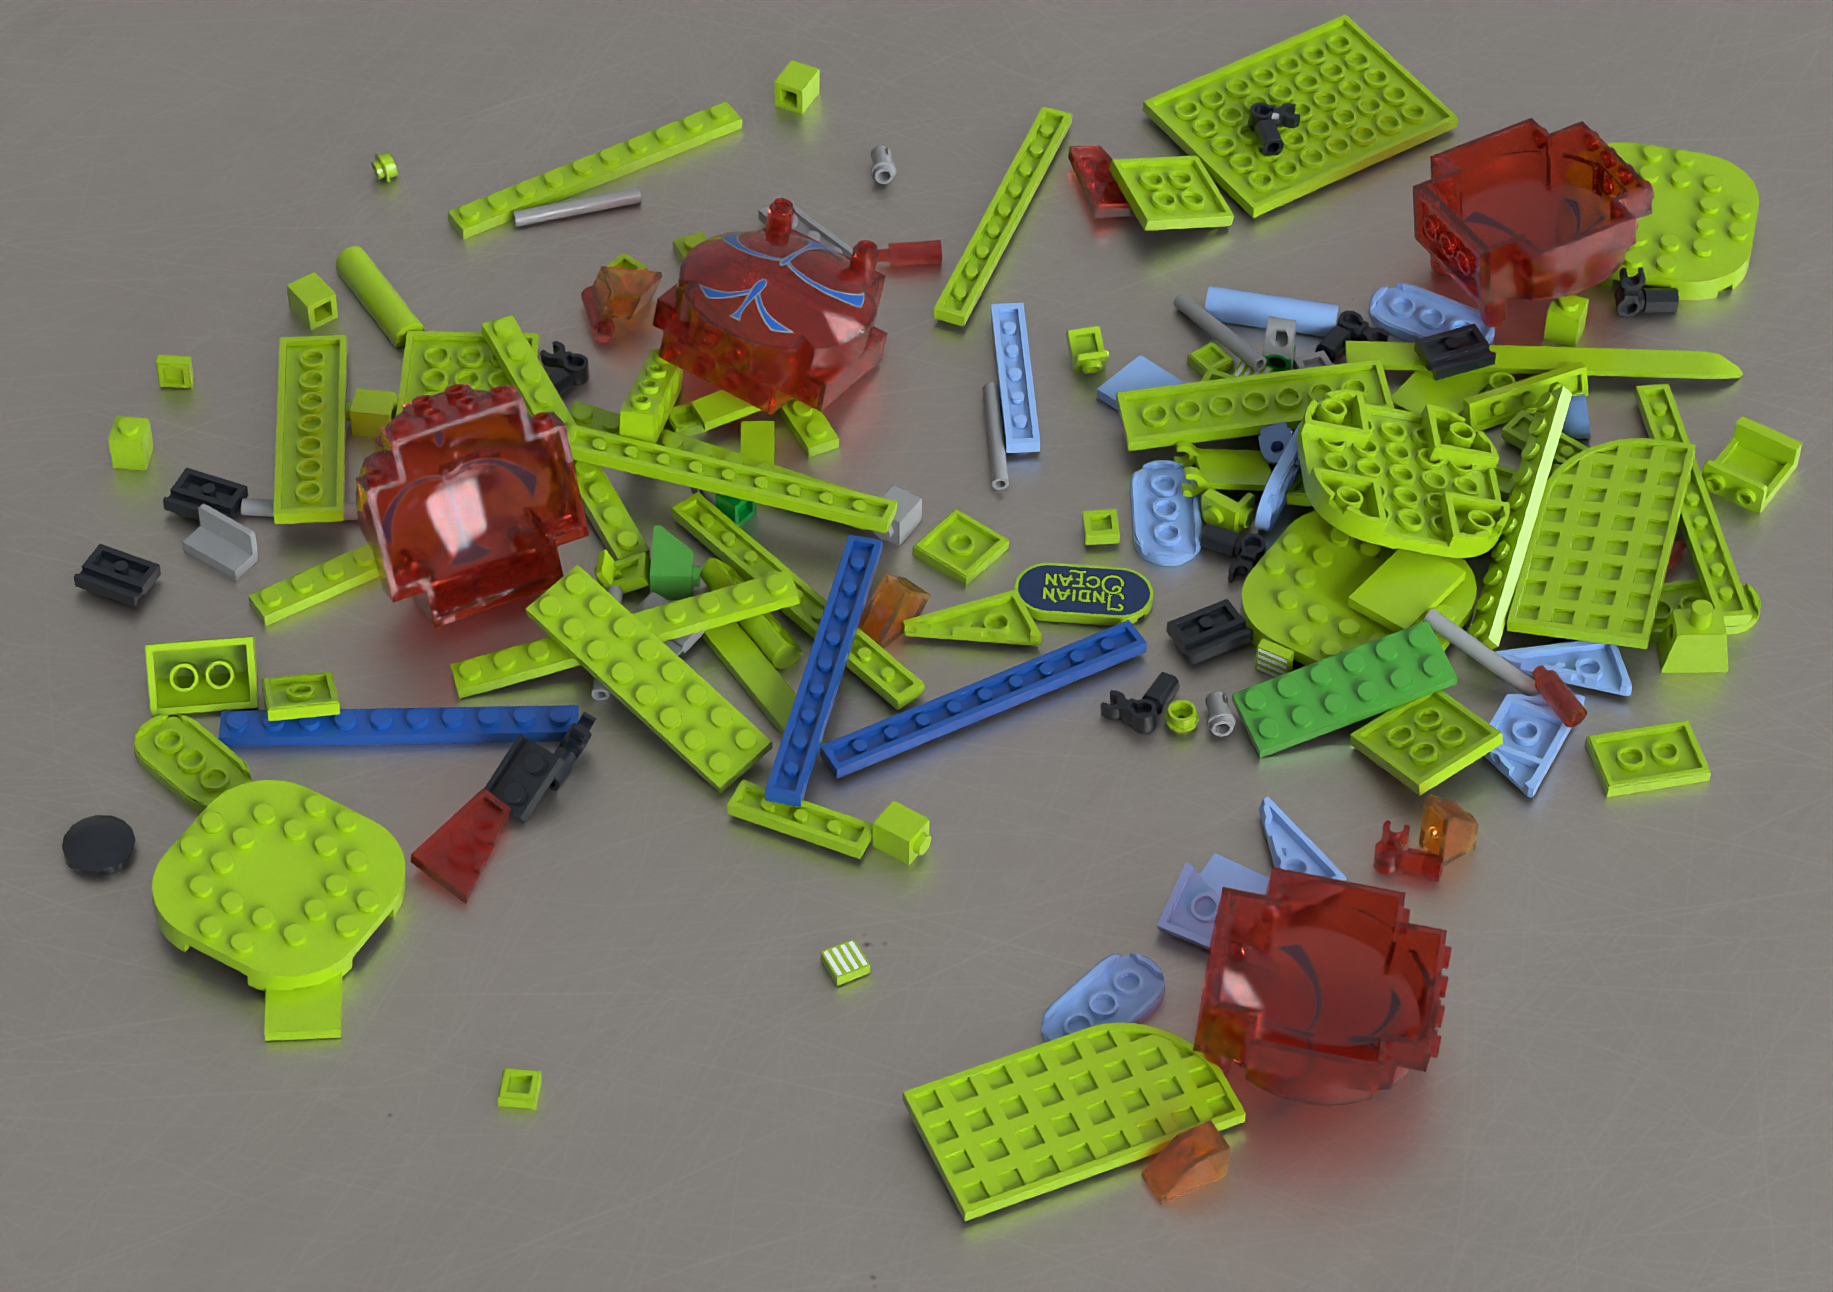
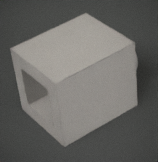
M892 485L882 498L897 501V513L887 534L871 530V534L900 547L922 522V498Z

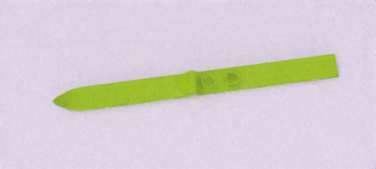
M1345 342L1346 363L1381 359L1384 370L1428 371L1414 351L1415 343ZM1490 345L1489 349L1491 352L1494 351L1496 353L1495 364L1469 371L1542 374L1580 361L1587 366L1588 376L1730 379L1741 378L1743 375L1737 365L1721 354L1707 351Z

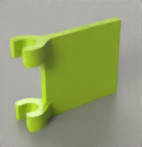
M1188 441L1176 442L1177 452L1187 453L1184 456H1173V461L1183 465L1185 480H1195L1191 484L1181 483L1183 496L1194 497L1209 488L1264 491L1271 476L1268 462L1265 461L1261 451L1200 449Z

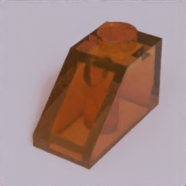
M601 266L590 290L600 317L631 320L652 300L663 277L661 272Z
M885 573L861 616L858 628L884 649L904 634L902 630L903 620L920 616L931 595L907 578Z
M1430 794L1425 797L1418 845L1441 867H1444L1475 849L1479 824L1472 814L1465 812L1456 802Z
M1206 1121L1177 1134L1142 1171L1141 1177L1162 1205L1227 1176L1230 1146L1212 1121Z

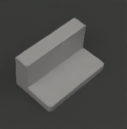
M202 504L198 508L200 527L182 542L183 550L228 577L237 580L259 561L255 532L208 505Z

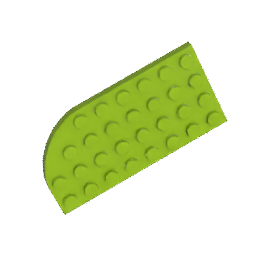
M1648 438L1619 439L1583 450L1561 464L1548 478L1507 619V631L1647 649L1695 457V444Z
M1122 1022L1104 1023L1088 1027L903 1092L902 1101L964 1221L1243 1123L1246 1117V1112L1221 1068L1202 1049L1167 1030L1149 1025Z

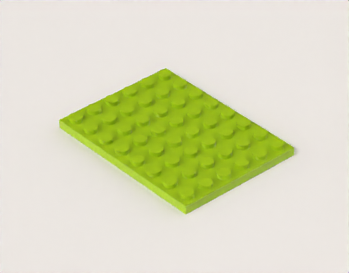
M1346 14L1143 101V112L1189 156L1197 155L1210 177L1252 218L1454 129L1458 126L1459 118ZM1254 103H1266L1268 105H1276V107H1281L1286 103L1296 105L1295 114H1300L1299 126L1296 128H1287L1282 125L1277 127L1284 143V148L1279 155L1265 156L1255 132L1248 127L1250 107Z

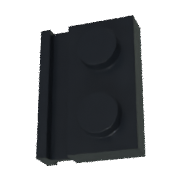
M1475 323L1416 339L1414 344V351L1427 370L1433 373L1435 381L1494 365L1496 360V353L1494 351L1491 352L1489 343Z
M186 467L170 489L171 494L163 499L164 510L199 521L198 508L202 504H206L227 517L233 518L241 507L242 498L248 497V489L245 485Z
M99 544L82 565V571L74 575V582L76 587L136 607L138 605L137 600L141 596L144 597L160 577L161 569L157 563Z
M1228 599L1167 622L1166 632L1182 653L1189 656L1192 665L1253 641V630L1246 627L1245 620Z
M519 734L481 792V795L526 823L565 761Z

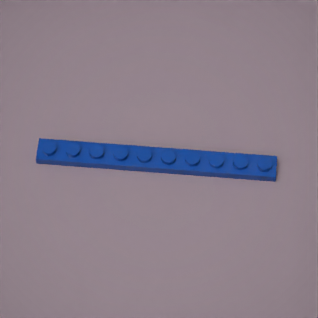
M848 535L765 789V801L801 807L883 550V540Z
M1127 620L820 745V756L836 779L1143 654L1146 652L1147 642L1133 624Z
M579 705L340 709L339 715L268 721L266 710L221 711L219 740L227 747L514 742L518 735L521 734L533 742H561L571 725L579 721Z

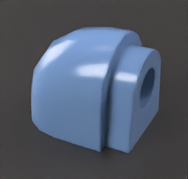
M1585 394L1571 397L1561 431L1573 439L1591 438Z
M1286 421L1261 428V436H1258L1261 453L1265 461L1276 467L1293 436L1291 428H1287Z

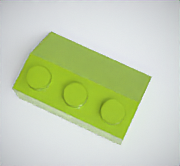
M255 635L148 643L145 645L151 716L259 708Z

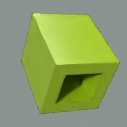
M791 60L774 81L775 106L803 115L820 93V69L795 60Z
M315 272L286 285L289 309L310 331L338 318L336 293Z
M1562 292L1559 296H1555L1547 311L1543 340L1567 347H1576L1585 328L1589 299L1567 292Z
M356 388L353 401L347 402L345 412L346 421H351L352 435L387 439L395 430L397 394L393 391Z
M116 415L108 439L113 468L147 471L154 448L150 419Z
M893 800L873 822V847L910 865L918 855H923L930 846V819Z

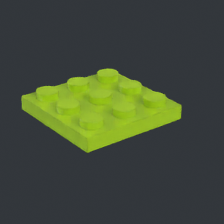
M1197 155L1112 159L1109 171L1144 231L1231 226L1234 215Z
M1443 690L1392 708L1350 734L1353 747L1418 795H1422L1503 744L1502 732Z

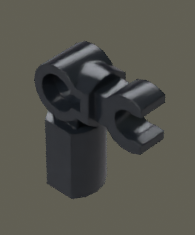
M1258 102L1250 107L1247 124L1249 129L1255 132L1265 156L1279 155L1284 148L1283 140L1277 129L1278 126L1282 125L1287 128L1299 126L1300 114H1295V104L1286 103L1281 107H1276V105Z
M1639 267L1637 275L1633 277H1628L1626 268H1621L1619 271L1621 283L1614 293L1617 311L1620 315L1626 317L1634 316L1640 310H1643L1644 313L1677 312L1679 304L1677 288H1643V291H1641V287L1646 282L1643 267Z
M1343 311L1338 318L1337 326L1333 327L1317 345L1315 352L1324 350L1333 363L1344 351L1346 341L1388 342L1389 333L1383 328L1370 327L1369 323L1363 320L1362 316L1355 311Z
M558 341L553 342L554 354H550L545 350L540 351L541 362L547 367L557 368L548 376L560 396L571 389L572 385H582L589 380V363L586 356L577 353L573 354L570 351L566 352L565 346Z
M1207 523L1201 536L1200 547L1231 557L1237 555L1236 562L1232 563L1228 570V582L1232 583L1236 575L1248 576L1254 566L1265 555L1266 541L1258 534L1251 533L1241 537L1240 533Z
M1161 672L1142 699L1139 700L1133 698L1128 700L1122 692L1111 690L1110 703L1115 705L1102 702L1100 705L1101 715L1107 719L1120 718L1124 723L1131 725L1137 733L1152 732L1157 726V714L1160 715L1178 692L1180 688L1179 681L1176 676Z
M585 711L579 721L571 725L554 752L555 755L565 762L548 787L551 790H558L592 736L590 729L595 723L596 718Z

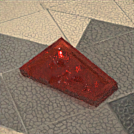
M1100 145L1070 146L1068 158L1094 219L1136 217L1109 171L1112 161L1109 154Z
M485 788L481 789L411 854L410 862L466 904L510 817L511 808Z

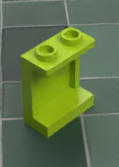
M1741 416L1735 424L1733 438L1714 461L1707 460L1703 465L1702 477L1706 488L1712 493L1760 514L1797 468L1802 442L1745 416Z

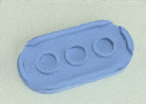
M1399 283L1391 288H1388V285L1381 287L1371 296L1369 304L1370 320L1376 327L1383 328L1392 336L1415 343L1416 339L1475 323L1489 345H1493L1494 326L1490 324V318L1478 309L1406 283Z
M1301 422L1274 468L1262 494L1255 518V528L1258 530L1269 532L1274 528L1287 504L1286 493L1301 470L1296 440Z
M1156 460L1144 464L1143 469L1138 472L1137 470L1135 471L1130 481L1134 548L1143 559L1160 566L1185 564L1196 557L1201 548L1202 525L1199 495L1186 497L1183 496L1181 491V483L1191 484L1195 480H1185L1183 465L1170 460Z
M1121 953L1104 958L1044 1012L1041 1027L1043 1043L1104 1023L1141 1024L1163 1001L1165 982L1161 968L1153 960L1141 954L1130 953V956H1121Z

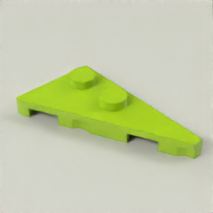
M1017 589L902 621V630L905 636L1031 646L1041 645L1042 635Z

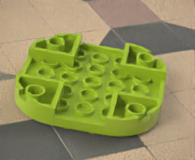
M1614 142L1593 147L1580 154L1570 165L1562 198L1580 202L1583 212L1581 234L1593 227L1603 214L1609 221L1599 225L1586 238L1609 237L1618 239L1617 253L1602 243H1579L1570 250L1561 251L1566 243L1574 239L1577 228L1573 212L1561 201L1555 246L1563 263L1569 262L1576 269L1575 275L1594 285L1612 289L1613 280H1620L1619 271L1621 268H1626L1628 277H1633L1637 275L1638 268L1643 267L1646 278L1645 285L1677 288L1679 300L1711 299L1717 297L1718 291L1727 287L1732 290L1742 282L1748 271L1759 207V194L1752 179L1738 166L1710 154L1633 142Z
M1355 390L1327 392L1323 400L1318 402L1313 400L1307 407L1296 437L1304 489L1314 509L1328 523L1340 531L1359 540L1392 549L1399 548L1450 558H1469L1482 555L1496 545L1510 514L1509 503L1503 502L1501 499L1495 467L1499 461L1498 452L1491 440L1482 431L1476 434L1472 427L1465 424L1466 419L1462 416L1431 404H1426L1422 414L1364 403L1363 392Z
M1316 510L1296 519L1259 560L1244 581L1240 615L1245 620L1246 627L1253 630V641L1251 643L1257 648L1263 638L1294 651L1293 660L1307 666L1395 633L1348 607L1347 603L1348 597L1398 548L1392 549L1354 538L1328 523ZM1440 556L1466 570L1465 579L1435 610L1466 631L1474 614L1477 592L1475 576L1463 558ZM1434 631L1445 651L1451 642Z
M281 780L253 781L235 786L216 797L164 854L153 875V908L160 931L180 950L186 952L191 946L247 975L248 985L265 992L266 988L294 990L295 988H304L323 983L341 971L343 977L352 968V958L385 918L388 915L394 918L402 905L405 894V859L402 849L393 835L375 821L305 786Z

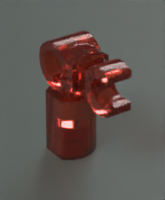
M1387 820L1384 822L1382 838L1375 846L1373 862L1375 870L1387 875L1401 870L1404 875L1439 882L1444 865V856L1408 848L1407 851L1403 850L1409 841L1410 825L1405 824L1403 831L1397 833L1390 830L1391 821Z

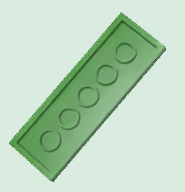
M1427 620L1232 694V702L1259 757L1262 758L1456 685L1457 676Z

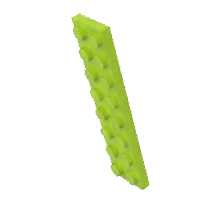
M347 335L280 337L274 524L344 521Z
M1381 359L1116 392L1117 407L1128 451L1173 446L1178 441L1197 443L1261 434V428L1285 421L1288 429L1296 430L1304 417L1307 407L1313 400L1317 402L1323 400L1325 393L1337 390L1362 391L1364 403L1395 409Z
M578 564L526 608L527 616L720 794L773 748L772 741Z

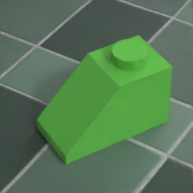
M654 525L650 566V593L653 591L667 600H681L692 597L693 588L700 587L701 578L700 566H694V551L662 526Z

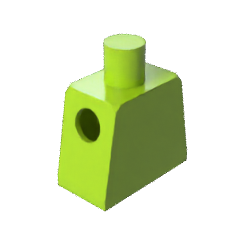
M1701 599L1694 601L1691 609H1675L1671 612L1657 644L1661 673L1728 672L1727 633L1723 612L1720 609H1713V605L1709 601Z

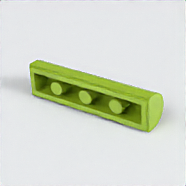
M351 246L344 249L338 255L336 271L395 348L405 345L407 331H425L423 325L363 248Z
M710 557L700 573L701 579L711 591L745 582L731 565L716 558ZM771 612L737 621L775 668H787L794 664L803 654L800 646Z

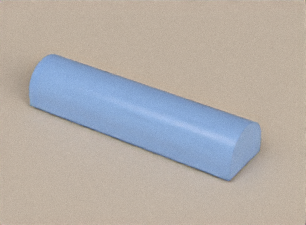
M1213 286L1208 288L1205 310L1220 322L1267 328L1269 316L1296 320V333L1325 337L1333 327L1337 326L1339 305Z

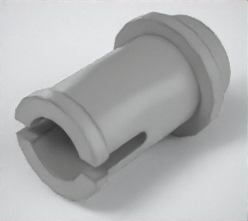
M878 145L871 151L873 162L871 176L878 183L887 184L895 177L896 167L891 161V150L887 147L885 153V146Z
M1214 691L1205 698L1209 714L1207 727L1214 735L1223 737L1232 732L1235 726V718L1229 710L1228 696L1225 693L1222 695L1221 691Z

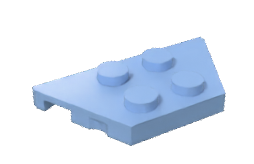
M1507 694L1490 722V725L1502 732L1503 744L1484 755V757L1526 796L1533 798L1584 707L1585 697L1574 695L1573 701H1552V695L1538 694L1536 696H1526L1524 694Z

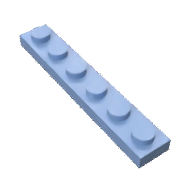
M1024 303L991 304V322L1006 453L1040 452V435Z

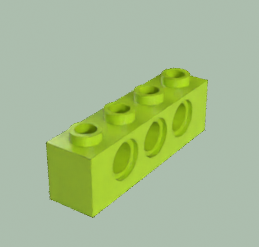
M667 348L650 350L620 410V436L656 444L682 390L683 353H676Z

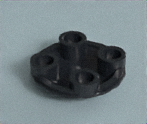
M95 815L83 818L70 827L64 835L62 850L66 864L71 868L113 875L121 870V863L126 861L133 852L136 839L133 829L124 820L112 815Z

